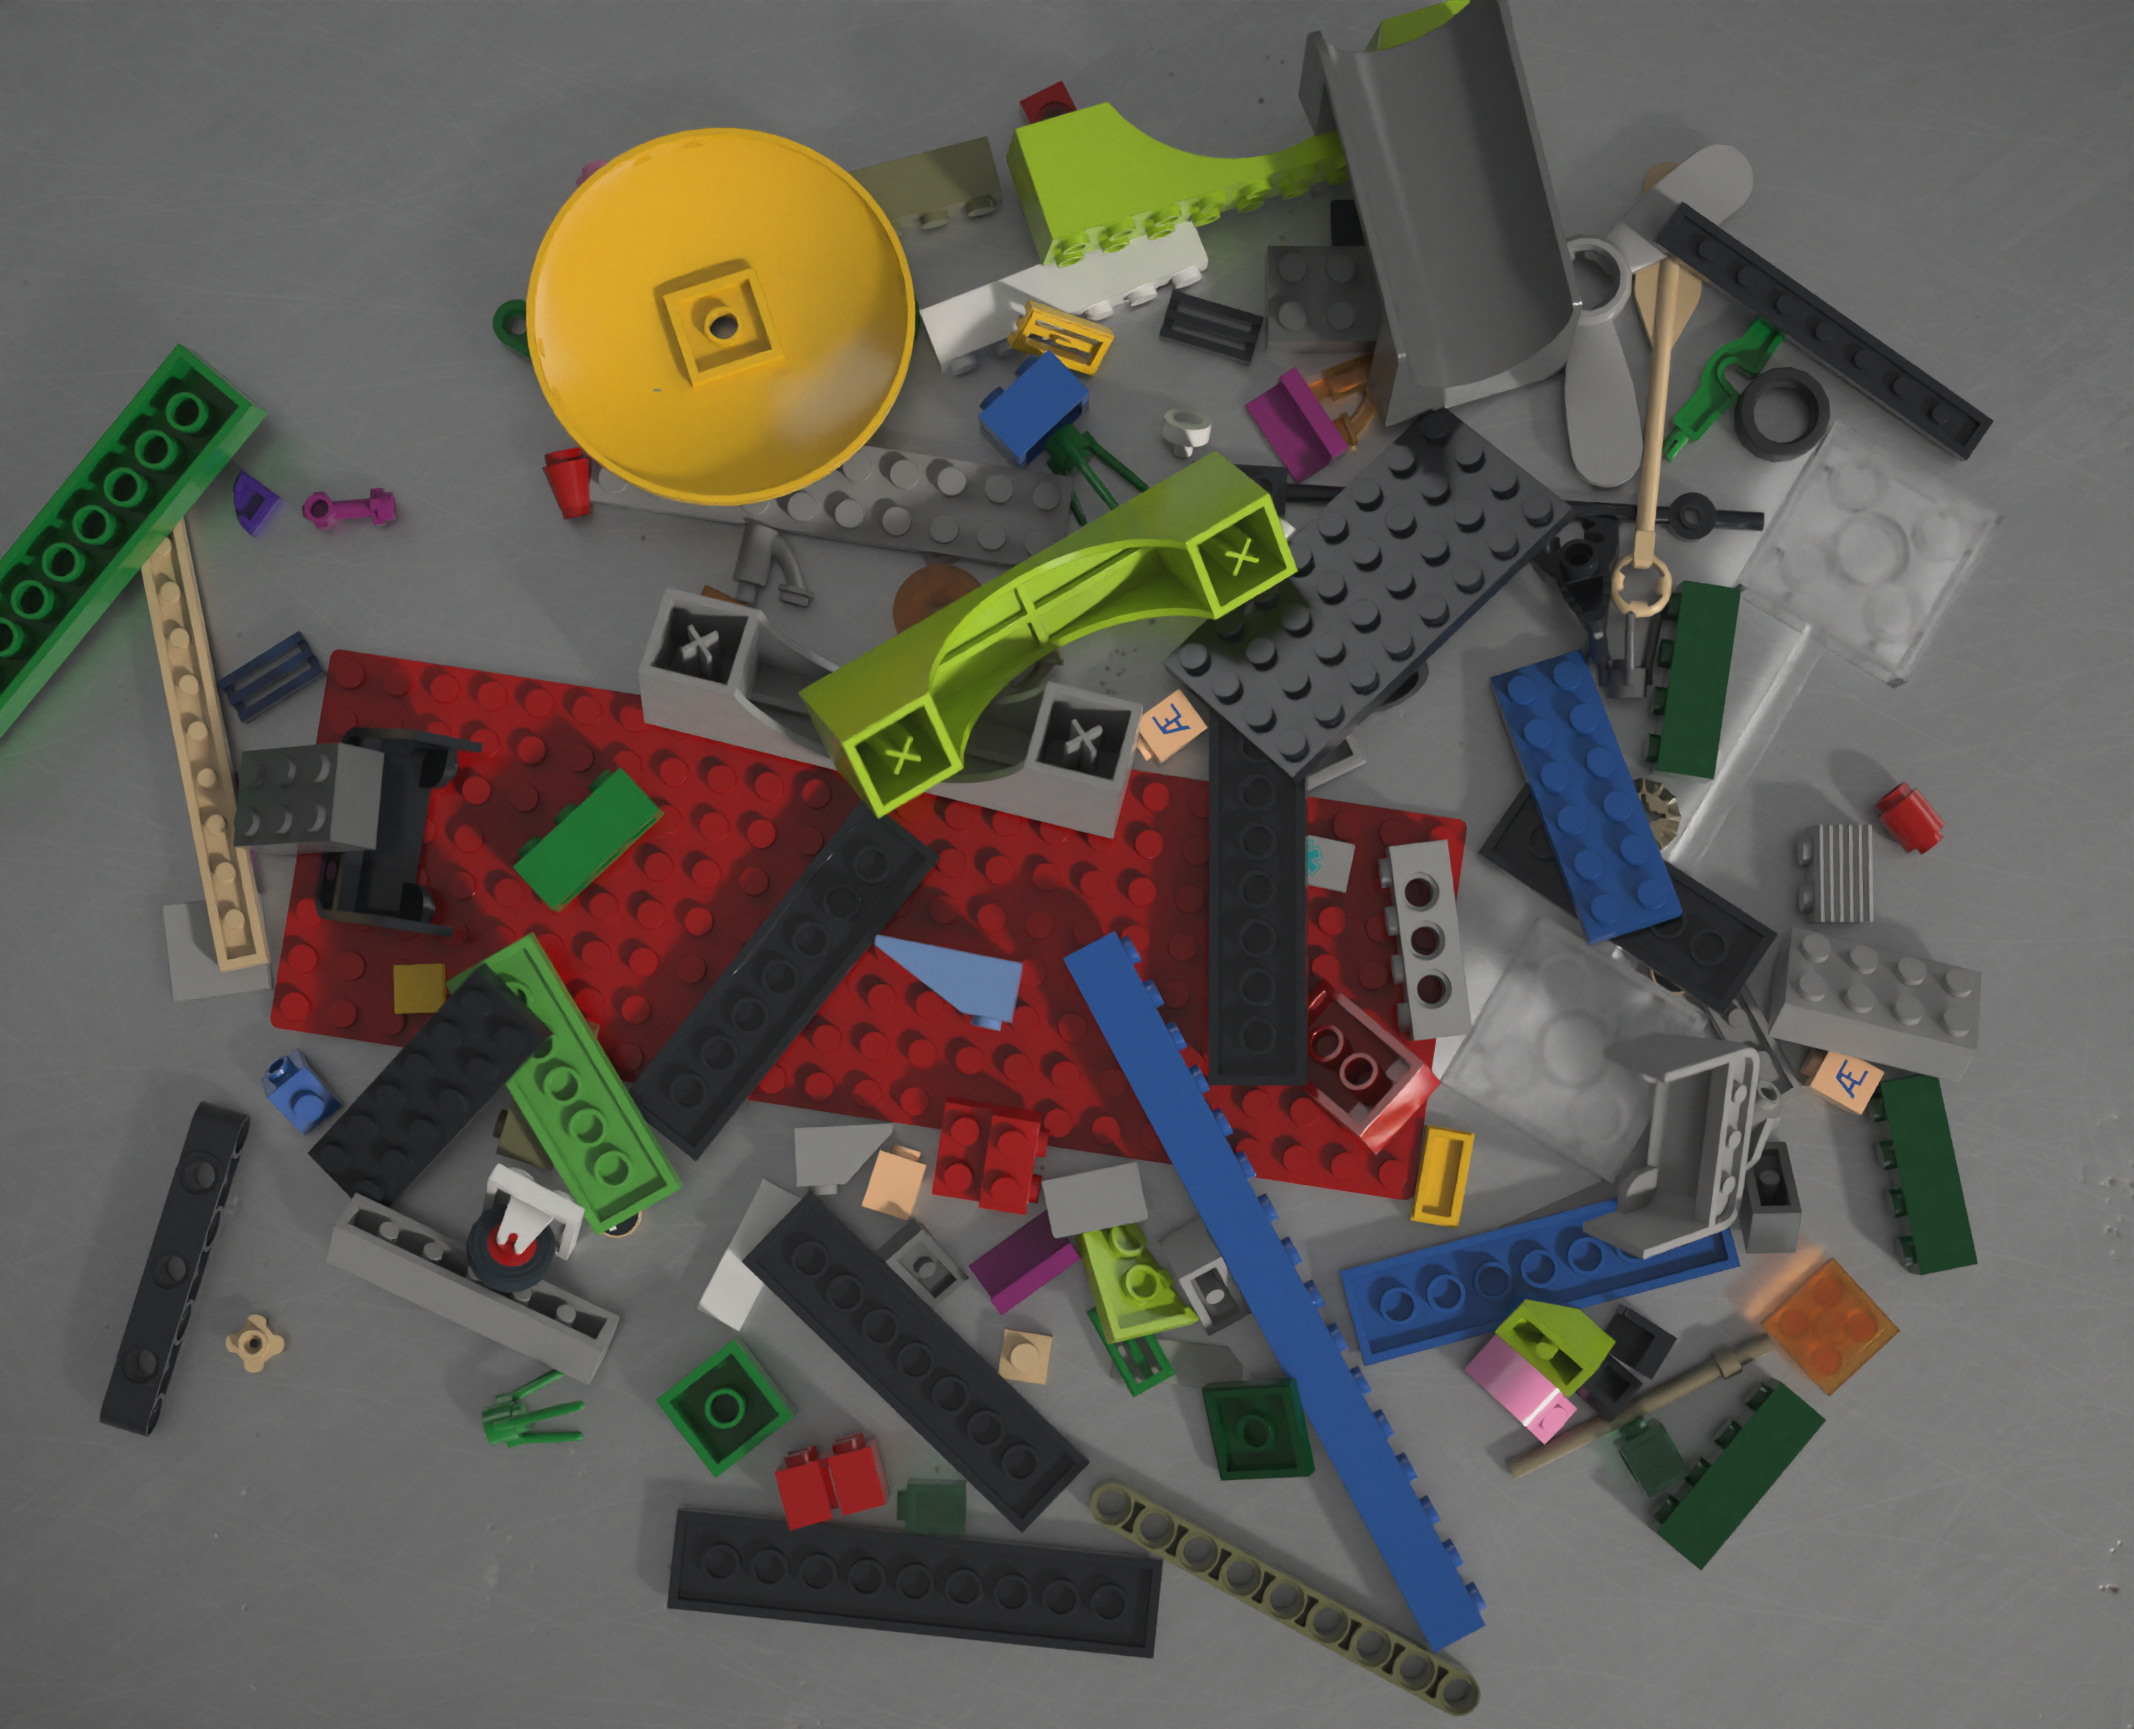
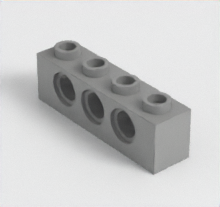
M1439 840L1390 846L1385 849L1386 858L1378 859L1381 887H1390L1392 906L1385 907L1384 914L1388 936L1396 935L1398 954L1391 955V971L1394 984L1402 983L1404 1003H1397L1400 1032H1408L1409 1041L1472 1034L1448 841ZM1411 880L1422 881L1429 888L1430 897L1427 904L1423 907L1413 906L1406 900L1405 887ZM1417 928H1426L1435 936L1436 946L1429 955L1418 954L1412 948L1411 936ZM1424 976L1435 977L1442 986L1441 997L1433 1004L1422 1001L1417 993V985Z

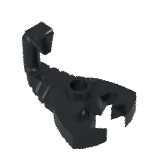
M1587 516L1582 517L1583 529L1585 530L1583 532L1584 539L1571 540L1561 548L1560 537H1554L1529 562L1534 571L1547 585L1559 591L1564 602L1568 604V607L1576 615L1581 626L1587 632L1584 654L1587 665H1593L1612 660L1608 648L1607 625L1609 605L1612 598L1611 575L1619 559L1620 533L1617 521L1605 517Z

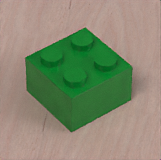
M739 1335L656 1399V1402L715 1478L786 1424L798 1412Z

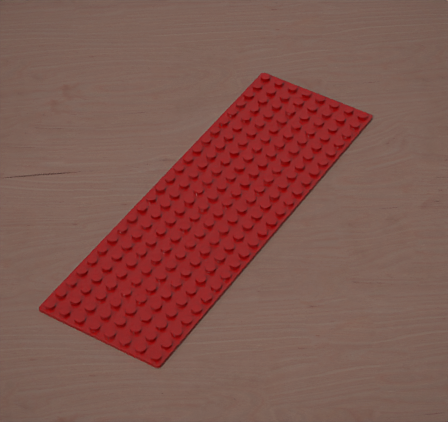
M342 649L335 650L330 655L316 745L341 743L346 732L353 727L415 729L483 743L482 753L457 752L458 770L454 779L442 789H431L416 884L428 887L431 897L435 901L434 917L429 924L452 927L453 934L452 937L420 934L320 918L316 911L315 896L322 853L297 854L270 1016L271 1024L280 1029L405 1047L435 1013L395 1014L393 965L445 964V982L533 932L585 1020L600 1025L596 1039L621 1081L635 1083L862 799L837 770L645 723L641 695ZM621 767L665 814L560 912L554 911L513 868L521 860L517 853L536 835H539L542 839L546 837L556 827L552 822L553 819L567 805L574 802L579 806L592 794L588 787L599 775L608 769L615 773ZM1131 769L1113 839L922 792L888 812L887 815L940 856L941 859L880 935L1022 963L1023 971L1012 1024L1002 1022L1000 1031L971 1025V1015H966L878 948L874 941L747 1100L941 1129L946 1098L952 1097L1042 1112L1040 1128L1050 1129L1047 1146L1173 1165L1063 958L1113 931L1116 932L1119 939L1128 935L1142 960L1133 965L1141 981L1144 982L1151 978L1165 1003L1156 1008L1165 1025L1172 1021L1175 1022L1188 1046L1179 1051L1188 1068L1195 1064L1198 1065L1208 1084L1209 781ZM1308 796V835L1355 845L1345 893L1308 885V995L1325 979L1421 1059L1432 1071L1436 1038L1409 1041L1408 1032H1400L1397 1003H1404L1402 983L1394 984L1392 977L1391 955H1397L1398 949L1396 935L1388 936L1386 930L1384 908L1392 906L1390 887H1381L1378 859L1386 858L1385 849L1390 846L1447 840L1456 903L1467 826L1463 820ZM1409 881L1405 887L1406 900L1416 907L1425 906L1430 897L1429 888L1422 881ZM1417 928L1411 936V945L1418 954L1429 955L1435 949L1436 939L1430 930ZM1424 976L1417 985L1418 996L1422 1001L1429 1004L1437 1002L1442 994L1440 982L1435 977ZM445 984L447 1001L452 994ZM1209 1085L1211 1090L1202 1094L1211 1111L1218 1107L1221 1108L1234 1132L1225 1138L1234 1154L1241 1150L1244 1151L1257 1175L1255 1178L1399 1200H1408L1414 1194L1427 1100L1381 1151L1375 1155L1299 1086Z

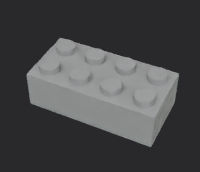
M1792 926L1775 959L1768 1036L1958 1083L1978 1050L1982 972Z

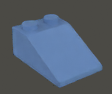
M876 935L875 945L962 1013L971 1015V1025L1000 1031L1002 1022L1012 1024L1023 971L1022 963Z

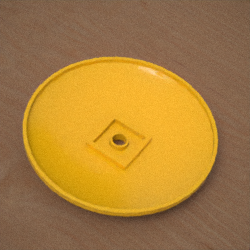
M702 128L661 136L640 144L612 159L594 172L575 190L557 213L538 249L530 275L526 299V329L534 371L545 399L562 427L591 459L630 485L656 496L705 506H735L758 503L803 489L829 475L848 461L868 442L894 405L907 374L915 335V299L906 255L894 228L869 192L848 172L822 154L785 137L741 128ZM720 317H729L737 323L738 328L732 337L719 339L710 331L712 323Z

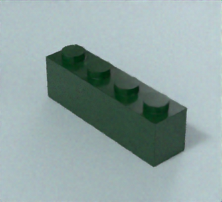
M1684 580L1676 586L1675 592H1672L1670 601L1664 608V620H1669L1671 623L1668 639H1661L1657 656V667L1664 668L1661 687H1654L1650 704V714L1657 715L1655 733H1648L1644 746L1643 761L1650 763L1649 775L1700 783L1714 780L1741 589Z
M1918 1073L1879 1081L1866 1106L1871 1122H1878L1881 1142L1876 1143V1153L1881 1169L1883 1171L1888 1170L1891 1189L1886 1190V1201L1891 1217L1893 1219L1898 1218L1902 1237L1896 1238V1249L1902 1266H1908L1909 1273L1925 1275L1978 1264L1939 1078Z
M1771 1378L1767 1384L1764 1381H1760L1753 1387L1744 1400V1404L1748 1407L1736 1421L1730 1418L1718 1429L1713 1437V1441L1716 1443L1714 1448L1705 1458L1702 1456L1696 1457L1682 1474V1479L1685 1480L1684 1484L1674 1496L1670 1493L1664 1495L1651 1511L1650 1515L1654 1520L1648 1527L1701 1571L1826 1421L1824 1417L1785 1384L1774 1378Z

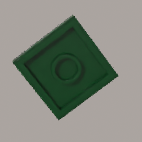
M1296 1377L1211 1382L1201 1388L1221 1481L1309 1477L1316 1471Z

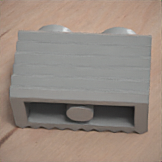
M1812 825L1806 827V836H1800L1798 840V861L1800 865H1806L1807 875L1806 884H1800L1798 904L1800 912L1807 913V924L1873 922L1872 825Z

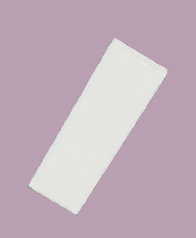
M765 1178L762 1180L696 1309L740 1331L764 1285L741 1261L789 1213L802 1197Z

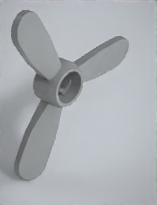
M1713 144L1699 149L1652 186L1605 239L1598 235L1585 234L1566 238L1572 261L1575 257L1595 261L1603 267L1612 282L1609 285L1606 297L1601 303L1592 307V310L1581 311L1564 366L1563 399L1571 457L1578 474L1592 485L1603 488L1614 487L1630 480L1641 465L1644 448L1634 385L1613 320L1621 314L1631 295L1632 275L1670 257L1651 243L1678 203L1683 201L1718 226L1742 207L1751 195L1754 182L1751 164L1745 155L1733 146Z

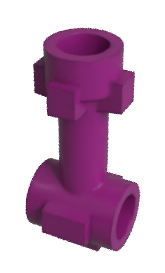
M383 488L370 489V498L337 501L329 499L326 492H314L306 500L305 505H302V514L306 520H311L319 531L331 530V527L336 525L341 519L372 517L374 526L387 525L386 521L396 520L397 509L393 491L384 492Z

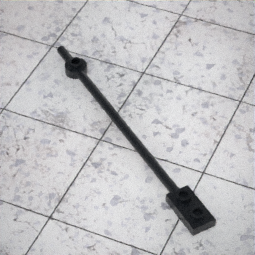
M1233 464L1270 494L1277 516L1280 518L1285 516L1286 502L1328 505L1345 488L1343 486L1287 483L1288 467ZM1689 492L1680 495L1669 507L1657 506L1655 525L1667 526L1669 532L1676 539L1692 543L1706 537L1712 529L1763 531L1764 512L1717 510L1711 500L1703 494ZM1563 500L1573 508L1575 514L1573 520H1582V517L1597 516L1610 518L1618 523L1636 524L1638 506L1636 504ZM1686 509H1696L1700 513V522L1697 524L1689 523L1685 518Z

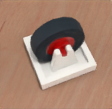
M498 1163L488 1178L482 1214L472 1225L466 1243L467 1261L475 1277L487 1287L505 1293L521 1292L537 1285L549 1272L555 1255L567 1261L576 1245L585 1209L580 1207L568 1193L560 1190L552 1192L537 1184L528 1172L517 1167L509 1169Z

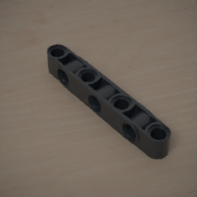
M202 1101L193 1115L100 1412V1423L145 1437H149L156 1427L251 1123V1116L249 1114ZM202 1162L210 1164L215 1173L214 1181L207 1189L201 1187L195 1177L196 1169ZM173 1255L181 1258L185 1265V1274L179 1282L172 1280L166 1271L167 1262ZM143 1349L151 1352L155 1357L156 1366L151 1375L141 1372L137 1365V1356Z

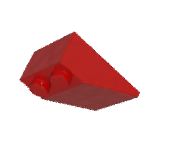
M1323 979L1308 995V1086L1299 1087L1346 1130L1377 1155L1436 1090L1441 1082L1421 1059L1328 981Z

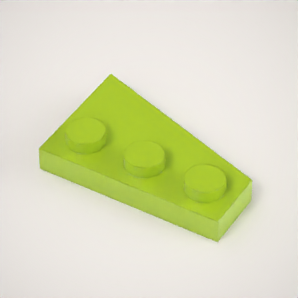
M1136 1222L1074 1235L1107 1345L1192 1325L1200 1320L1191 1305L1186 1307L1172 1285L1175 1281L1166 1267L1161 1270L1146 1247L1147 1239Z

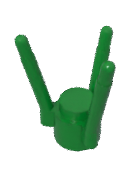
M1073 423L1057 430L1043 445V448L1051 457L1046 464L1054 474L1067 476L1066 469L1070 474L1080 471L1110 510L1115 509L1119 504L1088 465L1093 458L1089 451L1094 453L1141 492L1149 489V486L1137 477L1135 473L1100 446L1089 431L1081 434ZM1073 489L1071 510L1078 524L1085 526L1087 518Z
M553 1369L511 1392L496 1395V1404L482 1409V1422L486 1437L491 1445L506 1442L508 1448L523 1444L581 1441L583 1434L579 1431L523 1432L530 1430V1423L582 1410L585 1404L583 1401L578 1400L527 1412L523 1402L515 1403L565 1375Z

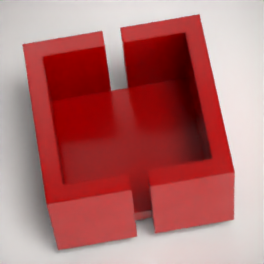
M857 1432L834 1439L835 1443L831 1444V1450L817 1452L816 1444L787 1452L788 1455L783 1457L784 1461L774 1473L789 1530L833 1519L832 1510L839 1508V1505L842 1516L886 1505L890 1496V1489L876 1437L864 1439L863 1432Z

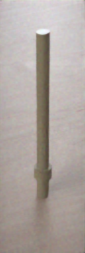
M1764 1333L1734 1349L1727 1346L1711 1354L1712 1360L1630 1400L1618 1417L1611 1423L1599 1415L1549 1440L1546 1445L1541 1444L1505 1463L1513 1479L1516 1480L1720 1377L1727 1380L1743 1372L1742 1366L1774 1351V1345L1768 1334Z

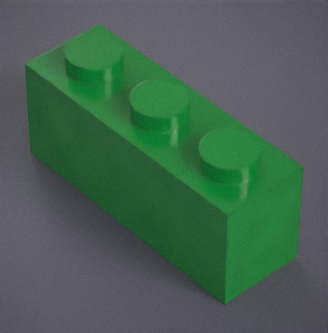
M621 767L615 773L608 769L599 775L588 787L592 794L579 806L574 802L567 805L553 819L552 822L556 827L546 837L542 839L539 835H536L517 853L521 860L513 868L554 911L560 912L665 814Z

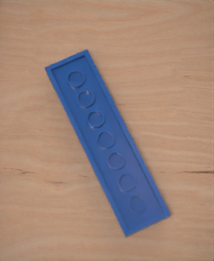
M1613 1197L1338 1271L1363 1365L1368 1366L1495 1332L1497 1327L1525 1299L1582 1309L1740 1267L1730 1226L1723 1231L1646 1259H1641L1583 1232L1584 1222L1616 1211L1618 1199Z

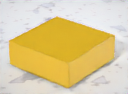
M445 964L393 965L395 1014L436 1013L446 1002Z

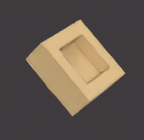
M1005 1328L998 1373L1005 1379L1046 1385L1053 1335Z

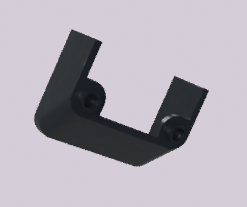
M353 727L346 732L341 743L384 753L376 850L322 853L315 896L317 914L320 918L452 937V927L429 924L434 917L435 901L431 897L427 886L416 884L431 789H442L454 779L458 770L457 752L482 753L483 743L415 729Z

